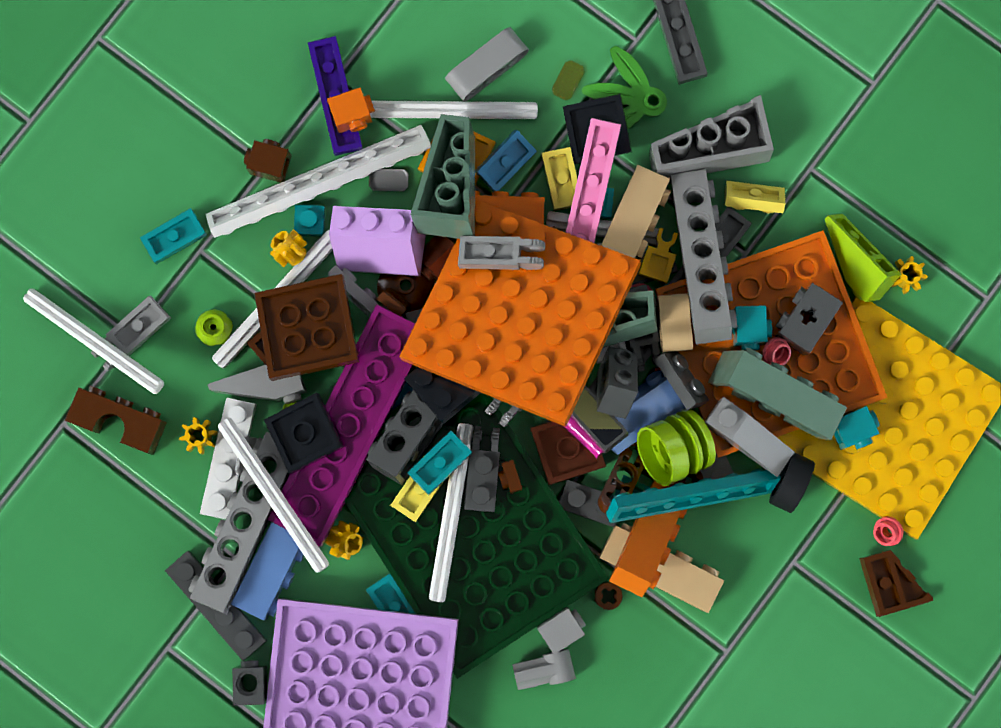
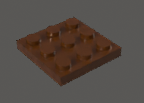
M342 274L254 293L268 376L271 381L360 362L345 280Z

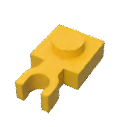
M659 228L656 236L657 248L648 245L638 275L667 284L676 258V254L668 251L674 245L678 233L674 232L672 240L665 242L661 238L664 229Z

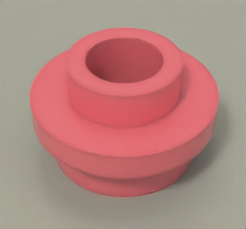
M781 337L770 339L763 348V361L770 365L772 362L782 366L785 365L791 357V348L787 341Z
M889 516L880 518L875 523L873 530L876 541L884 546L898 544L904 534L901 524L895 518Z

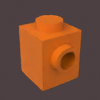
M361 87L327 98L339 133L347 130L351 132L361 131L367 127L368 123L372 122L370 113L375 112L370 95L363 96Z

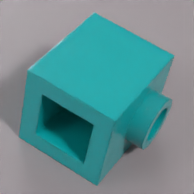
M736 306L734 309L737 318V328H733V346H741V350L744 351L746 348L755 351L760 350V346L765 345L768 342V338L772 337V321L767 319L766 306Z
M867 406L844 415L834 433L840 450L855 445L858 450L874 443L871 437L879 434L877 429L880 427L878 418L873 410H868Z

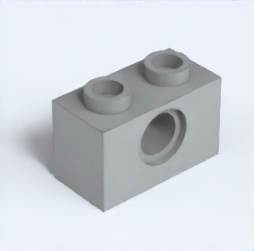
M566 607L538 625L537 629L555 655L584 636L585 633L581 628L586 626L577 610L574 609L570 612Z

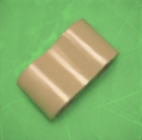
M688 293L657 296L661 351L693 350Z

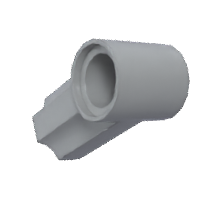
M563 649L555 655L550 652L544 654L541 658L512 664L518 690L547 683L554 685L576 679L569 649Z

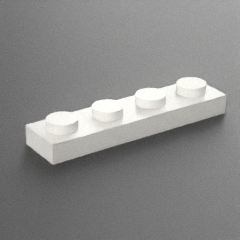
M226 398L221 422L227 418H232L244 437L246 435L250 436L257 404ZM220 430L218 431L200 514L226 519L230 511L227 505L233 492L238 490L240 475H237L235 472L238 457Z

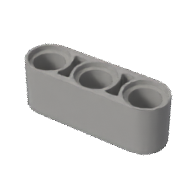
M508 27L453 68L447 74L445 80L463 101H468L519 62L528 53L529 49L512 28Z

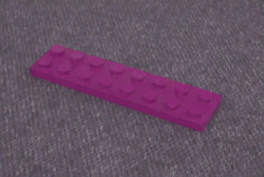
M377 304L356 344L360 362L345 365L325 405L344 447L290 474L281 491L319 547H322L326 541L330 529L333 527L366 462L369 448L377 440L406 383L404 378L411 373L414 365L402 361L399 356L415 323ZM272 509L267 520L286 529Z

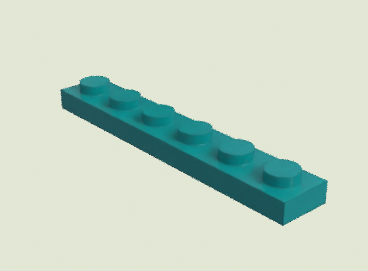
M759 468L747 474L738 475L737 473H732L723 478L713 480L711 478H704L696 483H677L669 488L658 489L653 487L635 494L625 492L614 497L606 511V515L610 523L771 494L781 477L780 475L776 477L768 470Z

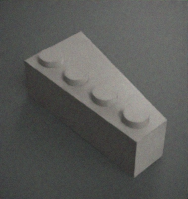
M761 95L751 99L746 104L732 107L719 116L707 118L694 127L685 128L651 143L649 159L652 171L671 180L670 174L706 169L707 174L769 162L774 148Z

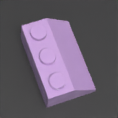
M333 206L329 237L336 265L341 271L343 268H346L350 272L420 276L426 234L417 233L410 215L411 210Z

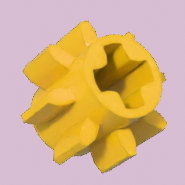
M294 229L290 234L287 231H281L273 237L270 244L273 250L270 252V255L282 267H285L287 263L295 266L305 258L306 249L304 247L307 245V242Z
M910 256L905 264L901 259L895 261L897 270L902 275L892 287L898 285L902 288L903 294H906L911 286L915 291L920 290L921 285L918 281L928 278L922 271L925 264L915 263L913 256ZM907 269L909 270V275L913 276L909 281L907 280V275L903 274Z
M193 417L192 425L182 424L183 429L186 431L185 436H181L179 440L189 443L186 451L191 452L197 447L198 452L204 454V447H215L211 440L212 436L217 435L218 432L208 428L211 424L210 420H205L201 425L198 418ZM195 430L202 431L203 441L196 440V437L193 435Z
M339 521L338 525L333 526L325 541V544L332 547L329 554L337 558L342 557L350 560L351 555L359 553L362 547V540L364 539V537L357 534L360 527L343 521Z

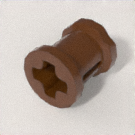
M602 583L595 589V602L603 609H615L622 602V591L613 583ZM604 588L608 591L614 589L613 598L615 601L613 603L608 601L602 603L603 594L601 591Z

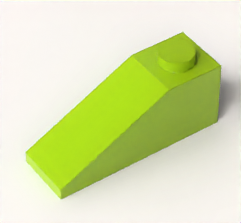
M844 214L828 215L825 218V223L845 281L852 288L853 294L858 299L865 302L880 300L902 274Z

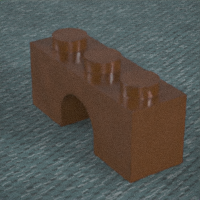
M89 386L88 390L78 387L65 421L92 432L100 433L102 425L108 418L119 416L124 423V434L120 443L154 455L167 422L159 419L161 413L144 407L143 412L132 409L133 402L118 396L115 401L104 398L106 391L93 386Z

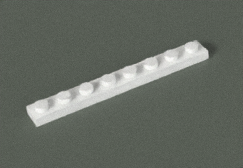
M422 125L416 126L207 213L206 218L213 237L216 238L220 235L230 234L235 229L244 225L257 223L268 215L283 212L290 206L302 201L312 200L321 193L336 190L342 187L343 184L355 179L365 178L370 173L384 167L394 166L397 162L408 157L418 156L431 148L430 141Z

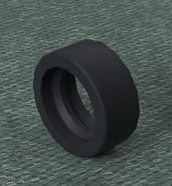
M794 452L779 474L781 479L771 492L770 504L792 513L809 485L815 468V462Z

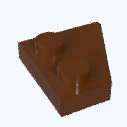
M891 550L859 558L876 617L933 601L929 592H925L917 584L914 575L901 565L900 560Z

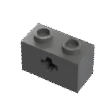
M811 283L806 289L801 286L791 301L796 304L790 314L785 311L775 326L780 329L775 337L785 339L790 347L804 356L811 353L843 304L842 301L814 283ZM808 312L811 314L809 317L810 322L805 325L801 322L803 320L802 315Z
M608 346L597 371V412L626 419L638 394L637 354L626 349Z

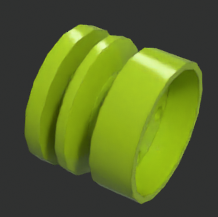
M691 409L681 410L674 415L667 416L665 420L653 422L640 428L637 433V447L641 461L648 474L656 483L662 486L672 485L685 479L688 474H696L700 470L711 467L715 462L716 450L711 432L704 420Z

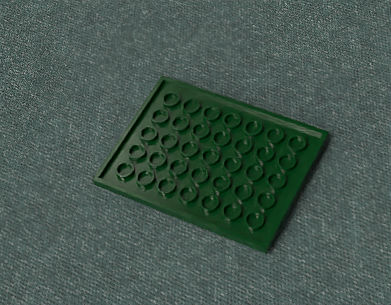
M480 393L443 424L422 457L450 431L456 435L459 423L473 425V428L474 426H481L482 440L480 441L479 450L491 451V432L493 428H500L498 452H500L499 471L503 470L502 463L513 460L522 491L511 494L509 488L503 489L498 475L495 513L465 510L467 467L444 602L431 601L429 593L449 477L444 480L417 522H414L391 506V503L404 484L400 485L378 472L367 460L345 501L415 614L459 619L453 673L457 679L609 580L509 424L503 427L499 423L503 416L499 409L491 415L485 412L493 400L490 396ZM422 417L412 420L409 426L418 425ZM397 442L393 446L392 451L401 450L405 442Z

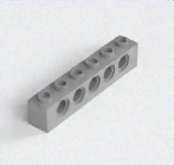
M706 169L670 174L695 343L703 344L732 340V328H737L735 309L729 310L728 301H733L731 283H725L724 275L728 274L726 256L720 257L719 249L724 248L722 231H716L715 223H719L720 220L718 206H712L711 198L715 197L713 180H707ZM695 202L700 203V205L693 206L690 204ZM696 228H704L705 230H703V231H695L694 229H696ZM702 253L709 254L707 257H700L698 255ZM706 279L714 280V282L709 284L703 283L702 281ZM711 305L719 307L716 310L706 309L708 306Z
M266 432L263 438L259 437L253 451L262 464L267 460H273L277 463L276 470L270 476L280 491H282L290 474L284 465L271 434ZM245 467L240 476V481L243 482L238 493L233 492L227 505V508L230 509L226 520H220L215 530L214 536L218 538L213 548L208 547L202 558L201 563L205 566L201 575H195L189 587V592L192 593L190 599L226 615L269 523L267 519L272 511V507L264 496L256 502L249 500V492L258 486ZM244 514L250 515L252 518L250 526L246 529H238L236 527L238 517ZM229 542H236L239 545V551L233 557H226L223 552L225 545ZM219 569L224 570L226 573L225 581L221 585H213L211 583L212 573Z

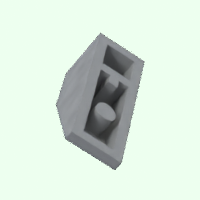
M267 365L207 384L209 390L214 393L278 402L284 401V404L296 402L302 399L301 394L307 393L302 375L271 381L268 376Z
M725 397L718 401L704 421L709 430L776 477H778L794 454L791 448Z

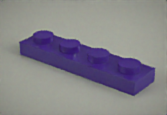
M336 36L308 42L334 155H342L363 149L359 131L351 132L347 130L342 133L338 132L327 98L349 91Z

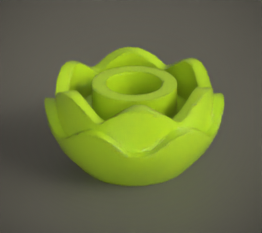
M217 309L202 313L197 319L195 326L198 338L208 346L224 344L229 339L233 329L231 319L225 312ZM212 325H216L215 330L211 329Z

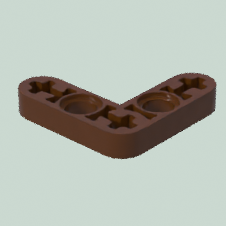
M637 442L620 453L598 498V506L605 514L610 506V497L615 489L620 491L619 494L625 492L632 494L641 474L654 480L645 469L639 453L633 464L628 462L633 450L638 451ZM626 471L630 474L632 481L629 483L621 482L617 477V472ZM701 471L696 474L687 475L692 478L691 483L704 479ZM686 478L676 483H685Z

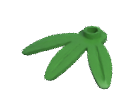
M618 46L612 47L610 49L612 60L621 76L632 88L614 83H595L584 86L582 93L592 99L621 94L623 105L628 106L624 108L627 127L630 129L644 114L650 117L660 115L666 108L667 98L660 89L649 86L641 66L628 52ZM655 97L658 104L656 106L650 105L648 98Z

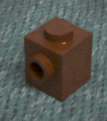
M263 139V142L254 140L252 148H248L245 153L244 165H247L246 169L250 175L281 183L285 181L292 156L288 149L281 148L280 143Z

